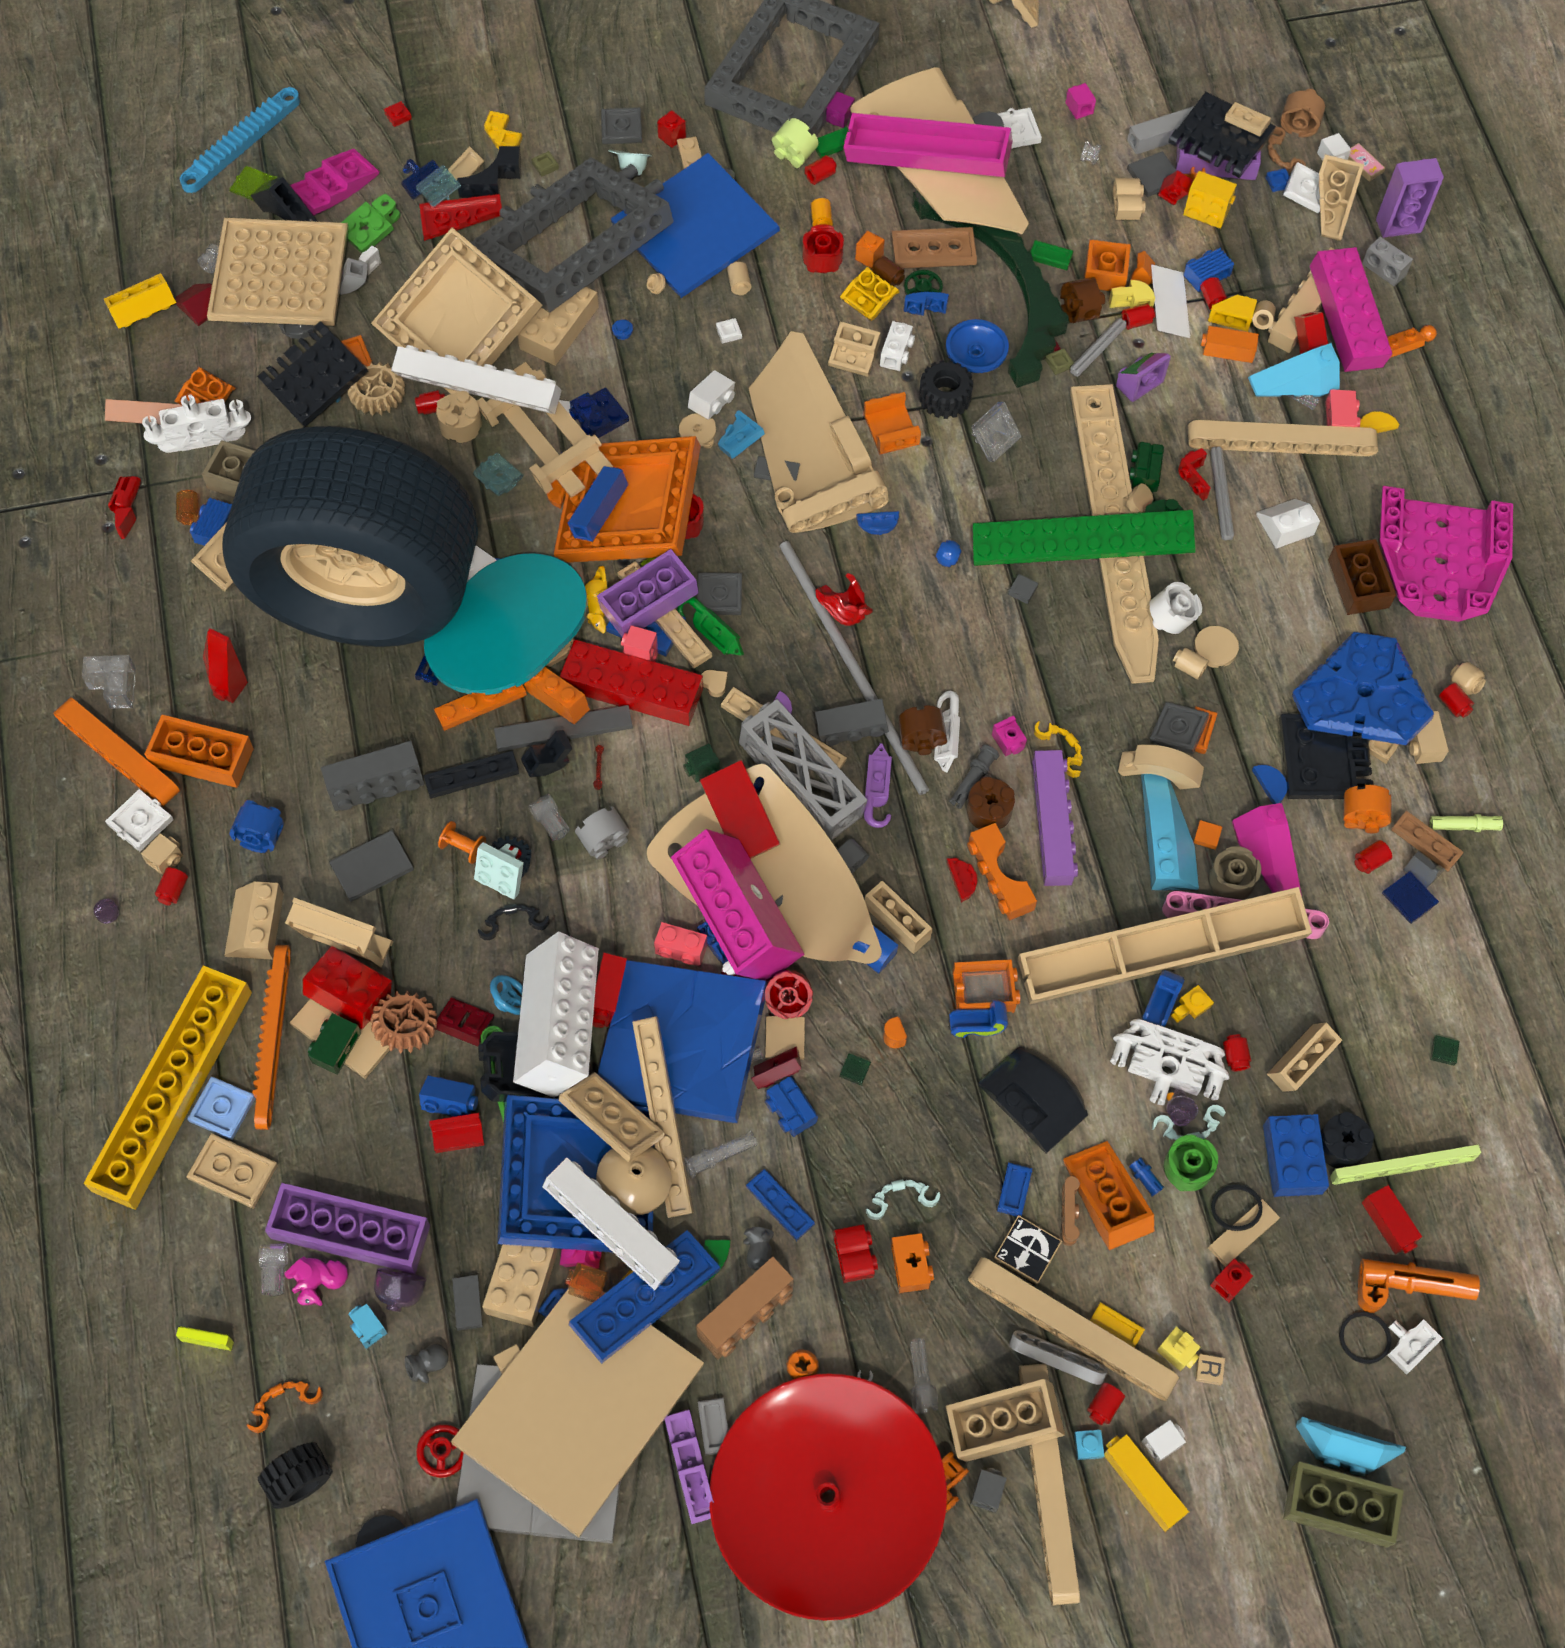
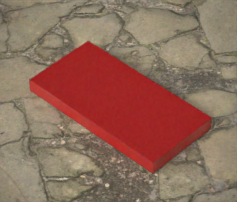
M742 760L700 780L724 835L739 839L750 859L781 845Z

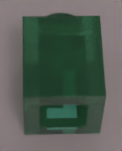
M708 743L685 754L683 768L687 776H692L695 783H697L701 779L719 771L720 761Z

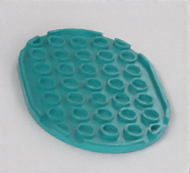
M518 554L502 558L487 565L467 582L462 603L448 625L435 635L424 640V652L431 671L446 686L466 694H497L515 685L518 687L536 676L580 630L585 620L586 608L588 607L587 593L581 577L564 561L544 554Z

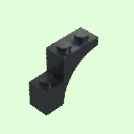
M499 146L498 155L488 168L472 176L457 178L459 198L500 194V179H521L520 146Z

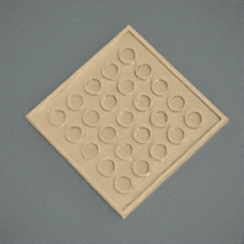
M224 218L207 313L208 321L316 325L321 321L325 326H335L349 228L348 223Z

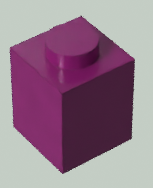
M837 91L827 106L826 122L844 128L851 118L850 108L855 103V98Z

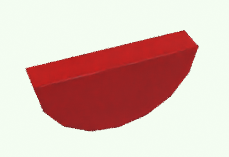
M947 858L946 863L960 901L963 902L969 899L975 892L978 882L976 871L971 864H967L959 860V858Z

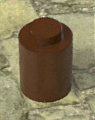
M886 256L880 257L872 270L875 275L880 276L882 280L887 281L891 286L900 285L905 278L904 269Z

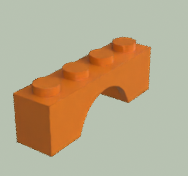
M994 823L971 832L967 846L971 855H975L978 860L977 865L980 873L986 875L990 892L993 895L996 894L1001 913L1003 915L1006 914L1010 921L1034 911L1037 900L1027 881L1012 880L999 869L997 859L1004 852L1006 841L997 824Z

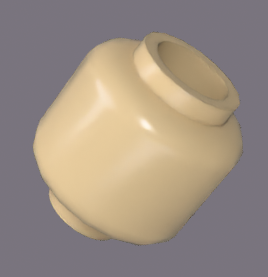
M1470 662L1456 665L1450 673L1452 676L1451 684L1457 683L1467 695L1479 693L1486 682L1484 672Z

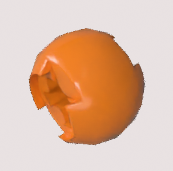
M799 1349L793 1352L788 1357L786 1363L788 1374L793 1379L817 1375L819 1361L816 1355L806 1349ZM800 1360H803L805 1364L809 1363L806 1371H802L799 1367L796 1368Z

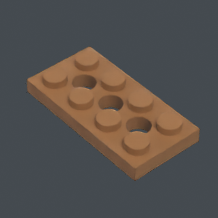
M973 227L892 231L894 263L901 268L976 265L977 263ZM957 245L959 248L952 249L949 246ZM937 246L939 249L932 250L929 247ZM917 247L919 250L912 251L909 248Z

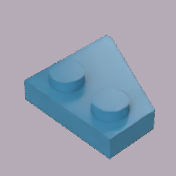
M740 410L735 414L736 420L733 425L729 424L725 435L718 442L720 450L731 459L735 458L765 434L761 426Z

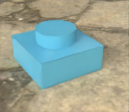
M1101 1430L1076 1431L1074 1433L1077 1460L1104 1458Z

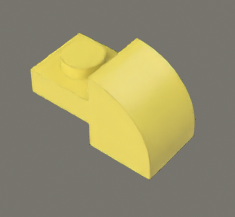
M1130 280L1129 287L1112 288L1109 297L1110 308L1134 307L1145 303L1153 307L1155 295L1151 287L1138 280Z

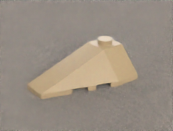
M1325 154L1319 172L1321 236L1341 241L1364 164Z

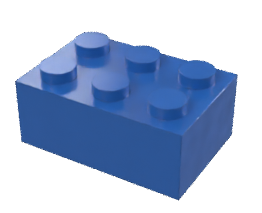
M1318 1114L1269 1116L1263 1125L1273 1197L1322 1195L1329 1187Z

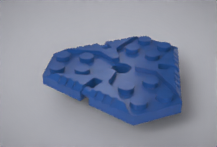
M1353 632L1326 659V663L1320 664L1292 694L1303 721L1309 730L1352 736L1353 732L1362 733V738L1401 745H1407L1434 716L1417 679L1412 677L1413 671L1409 667V663L1406 661V657L1403 655L1397 639ZM1355 721L1364 722V724L1355 723Z

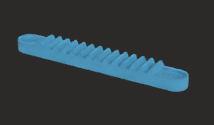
M287 87L279 91L272 98L268 97L266 103L262 102L260 108L256 107L255 113L252 111L250 117L246 116L245 121H240L238 127L234 126L233 131L229 130L228 135H223L221 141L217 140L215 146L212 144L211 150L206 149L205 155L201 154L199 160L195 159L193 165L181 174L180 183L182 189L185 192L194 193L205 186L300 104L298 91L295 88ZM287 96L294 97L292 100H285ZM189 179L196 180L193 184H186Z

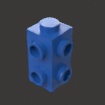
M427 1076L419 1093L421 1110L451 1117L469 1115L471 1111L476 1110L478 1104V1096H475L474 1085L451 1081L442 1077Z

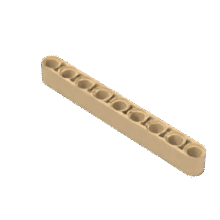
M1195 420L1188 424L1189 446L1195 449L1221 447L1223 450L1345 456H1372L1378 452L1377 431L1373 428Z
M981 1257L968 1278V1281L979 1290L1160 1400H1168L1179 1380L1178 1375L1172 1370L987 1258Z
M1046 1364L1019 1366L1020 1385L1041 1379L1049 1381ZM1054 1438L1029 1445L1052 1606L1080 1602L1058 1439Z

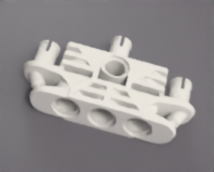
M185 395L181 399L182 407L159 411L161 425H157L156 418L150 416L151 422H149L148 417L142 420V424L145 427V440L151 444H158L161 451L171 453L218 445L221 440L226 442L238 440L243 437L245 427L251 420V415L248 411L244 410L243 403L240 400H236L237 406L234 400L231 401L229 404L231 412H228L223 399L196 404V400L192 395H188L190 401L187 400Z
M1133 1019L1130 1022L1131 1027L1113 1037V1040L1117 1043L1110 1062L1116 1065L1120 1057L1118 1066L1125 1067L1130 1048L1134 1049L1128 1072L1156 1081L1150 1101L1155 1103L1158 1095H1160L1158 1105H1165L1170 1087L1197 1096L1202 1088L1205 1075L1209 1076V1080L1203 1095L1209 1098L1213 1090L1211 1099L1218 1100L1223 1081L1229 1080V1073L1225 1070L1224 1062H1222V1057L1225 1056L1224 1050L1197 1038L1140 1019ZM1137 1031L1141 1034V1037L1135 1036L1134 1033ZM1214 1058L1215 1063L1208 1061V1059ZM1162 1067H1169L1173 1073H1165Z

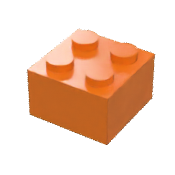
M1090 240L1086 255L1084 279L1095 277L1099 290L1104 291L1125 287L1128 277L1131 244Z

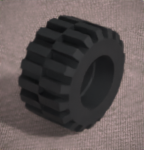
M942 360L939 361V364L932 363L931 367H927L925 372L922 373L920 380L919 401L922 403L923 409H927V413L930 415L932 413L935 414L937 418L944 416V419H948V416L955 418L957 414H963L971 403L973 390L971 373H968L966 367L962 368L958 362L954 364L953 361L948 360V362H944ZM948 387L953 389L954 391L944 392L939 390L938 388Z
M310 1442L298 1445L274 1459L258 1476V1482L273 1508L281 1509L292 1506L313 1494L327 1482L333 1471L317 1443Z

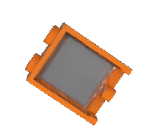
M1012 959L954 963L953 980L956 1009L990 1008L993 1000H1000L1006 1004L1007 1012L1014 1013L1017 1004H1020V992L1015 990L1014 982H1017L1018 975L1017 968L1012 966Z

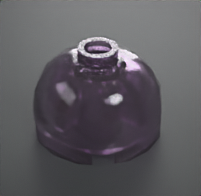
M378 1268L374 1279V1292L379 1301L387 1304L386 1309L401 1312L402 1307H411L420 1300L426 1283V1279L423 1276L402 1271V1273L393 1272L394 1269Z

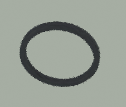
M1229 1185L1220 1189L1215 1194L1211 1210L1214 1219L1222 1227L1232 1231H1243L1253 1227L1260 1220L1262 1202L1258 1194L1251 1188L1244 1185ZM1229 1190L1246 1191L1256 1199L1259 1206L1258 1214L1253 1221L1243 1226L1226 1224L1216 1214L1215 1204L1217 1199Z
M1357 1312L1350 1315L1341 1325L1339 1332L1340 1343L1345 1353L1351 1359L1363 1364H1372L1382 1360L1388 1354L1391 1347V1333L1386 1323L1378 1316L1368 1312ZM1360 1316L1369 1317L1376 1320L1383 1327L1387 1337V1345L1379 1357L1362 1359L1355 1356L1348 1349L1344 1340V1330L1347 1323L1353 1318Z

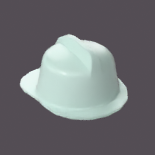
M608 150L617 154L621 170L632 164L638 171L637 176L642 174V171L646 168L648 157L652 156Z

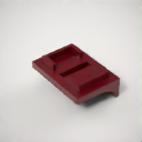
M451 997L436 1020V1030L478 1047L481 1043V1034L485 1028L489 1027L494 1019V1014ZM467 1012L471 1013L462 1028L459 1027Z
M797 1046L753 1066L754 1076L751 1079L757 1089L768 1087L774 1084L775 1081L796 1074L802 1069Z

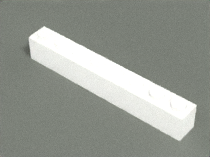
M406 345V348L399 346L397 348L391 371L400 377L456 391H466L469 394L551 414L556 412L562 390L551 379L544 378L543 381L536 380V377L533 375L524 374L520 376L516 375L515 371L509 369L499 371L495 366L484 364V367L468 359H465L464 362L457 361L458 358L445 355V357L438 356V353L431 350H426L424 353L410 345Z

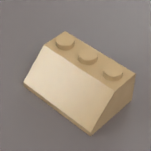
M252 882L236 889L225 957L273 960L284 895L279 883Z

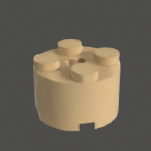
M468 392L452 393L438 400L436 413L439 428L446 439H453L458 443H464L474 439L479 434L478 431L482 427L479 405Z

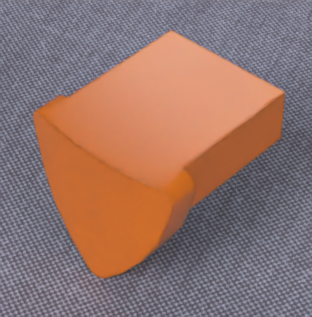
M1145 250L1137 254V268L1132 273L1130 280H1138L1150 285L1153 284L1151 265H1155V262Z

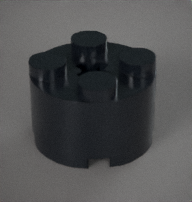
M1343 1112L1332 1117L1321 1130L1325 1162L1334 1168L1359 1165L1370 1152L1373 1145L1374 1133L1369 1125L1362 1118L1350 1112Z

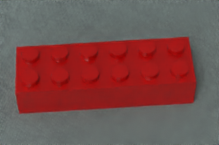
M574 640L560 674V678L585 694V697L616 706L629 705L630 710L690 726L703 691V675L579 640Z

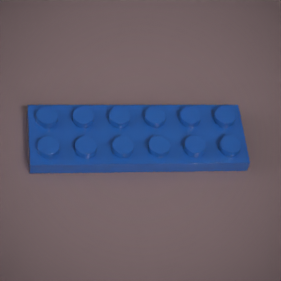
M688 1230L666 1246L676 1253L677 1259L680 1262L656 1290L651 1288L635 1272H632L569 1321V1326L601 1364L720 1271V1266Z

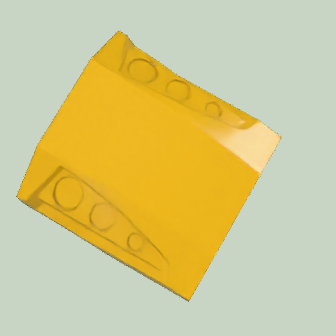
M866 267L858 277L852 280L840 298L863 316L873 321L900 291Z

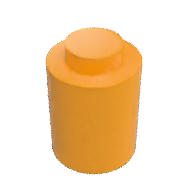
M818 198L812 201V225L826 224L832 226L830 201L825 198Z

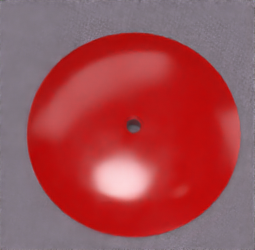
M817 1374L800 1377L771 1389L755 1400L737 1418L726 1434L716 1456L710 1481V1491L713 1502L709 1503L711 1523L717 1544L732 1572L751 1593L763 1602L779 1611L810 1620L831 1621L858 1617L888 1604L901 1595L918 1578L930 1561L938 1545L946 1516L947 1485L944 1466L938 1447L924 1422L909 1405L888 1389L874 1382L849 1375ZM826 1491H835V1499L832 1502H823L822 1496Z

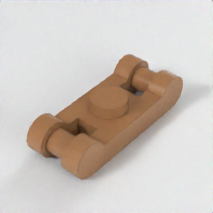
M1074 1176L1068 1177L1062 1187V1242L1066 1246H1073L1080 1235L1078 1227L1075 1226V1219L1079 1218V1204H1075V1194L1080 1183Z

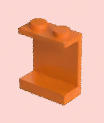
M905 392L893 393L886 397L873 398L864 402L863 415L879 455L920 445L921 431L919 426H913L905 407Z

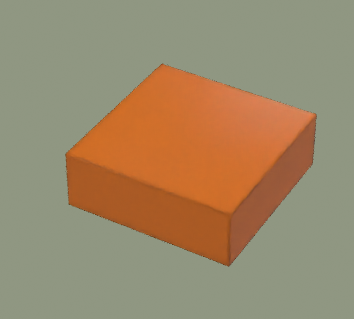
M1200 820L1193 843L1216 850L1222 827Z

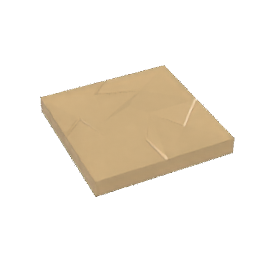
M452 227L371 324L397 347L406 348V345L418 348L420 352L425 353L426 350H431L438 353V356L441 357L451 355L458 358L457 361L464 362L465 359L476 362L478 366L484 367V364L493 365L501 353L504 352L543 305ZM445 388L450 394L460 392Z

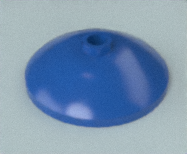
M980 319L963 321L951 329L946 339V352L949 359L954 364L960 363L962 368L966 367L968 372L984 373L998 368L1008 355L1009 343L1007 336L1001 328L989 321Z

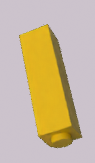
M1127 1434L1121 1439L1117 1435L1106 1444L1108 1450L1104 1453V1457L1164 1532L1189 1513L1187 1508Z

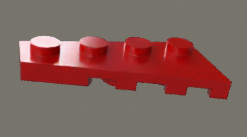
M500 194L419 204L424 241L447 234L452 227L455 230H459L499 217L502 208Z

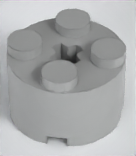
M613 806L610 807L611 811L603 808L593 813L583 821L585 826L582 829L578 826L575 830L576 835L589 855L595 856L597 860L605 857L608 854L607 850L613 846L619 848L628 842L626 836L629 834V829Z

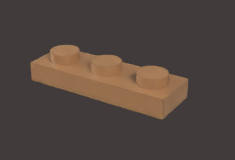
M1408 811L1400 817L1391 829V831L1435 863L1440 864L1448 872L1464 853Z

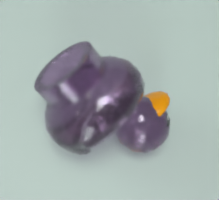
M1176 1089L1167 1094L1166 1099L1169 1101L1167 1112L1174 1124L1185 1126L1196 1118L1198 1107L1195 1101L1186 1097L1182 1090Z

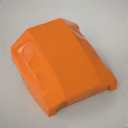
M199 367L192 373L191 378L184 383L174 402L181 404V399L185 395L188 401H190L188 395H192L196 400V404L223 399L225 402L236 388Z

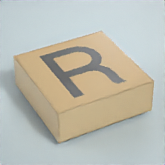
M1199 1354L1195 1381L1221 1386L1223 1384L1225 1358Z

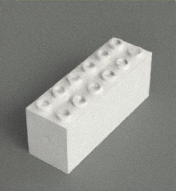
M558 931L526 955L514 1083L555 1098L588 1077L599 948Z

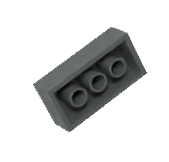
M411 741L321 767L326 788L335 811L348 810L352 806L362 803L369 804L375 799L392 797L399 792L416 790L424 785Z

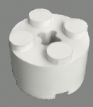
M1173 582L1150 600V613L1156 629H1163L1171 634H1179L1201 615L1202 604L1197 594L1193 595L1189 591L1191 588L1181 582Z

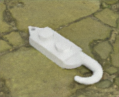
M954 691L944 692L937 702V707L941 708L943 701L950 698V709L943 712L948 742L945 745L936 746L934 760L939 763L942 770L946 773L953 760L958 758L960 717L958 716L959 697Z

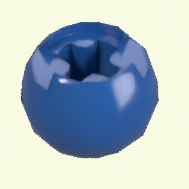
M953 540L942 542L936 554L937 562L943 567L956 565L961 554L960 545Z

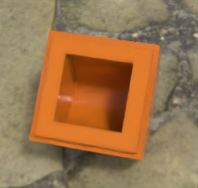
M898 1016L886 1022L883 1033L885 1044L894 1049L904 1047L907 1040V1035Z

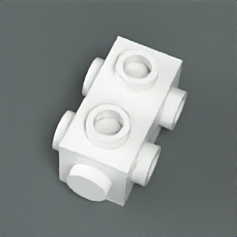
M892 321L881 352V367L900 371L902 364L907 363L909 357L907 350L908 347L912 348L915 335H912L913 326Z

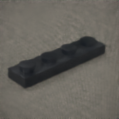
M512 750L423 776L429 797L432 799L518 775L519 770Z

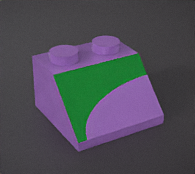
M1149 353L1145 357L1138 358L1134 364L1128 368L1124 367L1118 373L1116 387L1131 402H1134L1164 382L1171 356L1167 353Z

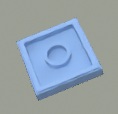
M211 1076L187 1120L197 1126L233 1140L255 1097L250 1092Z

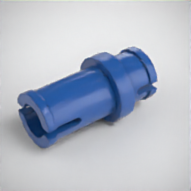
M1142 1157L1129 1166L1135 1173V1179H1139L1151 1194V1197L1164 1188L1152 1173V1167L1149 1164L1146 1165Z

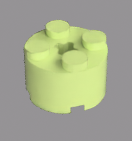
M791 118L772 137V143L776 149L774 153L779 159L786 158L795 168H799L818 147V139L815 134L811 135L808 132L810 128L805 123L796 118Z

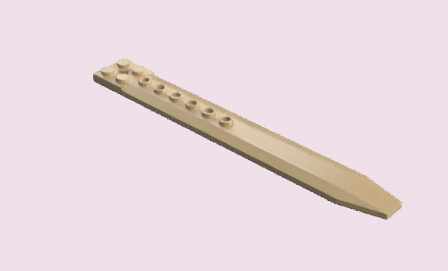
M1113 384L1071 387L1070 395L1092 516L1131 514L1127 506V499L1132 489ZM1091 403H1095L1096 406L1100 407L1092 408ZM1144 556L1099 558L1114 647L1132 684L1154 682L1159 638L1150 613L1151 594Z

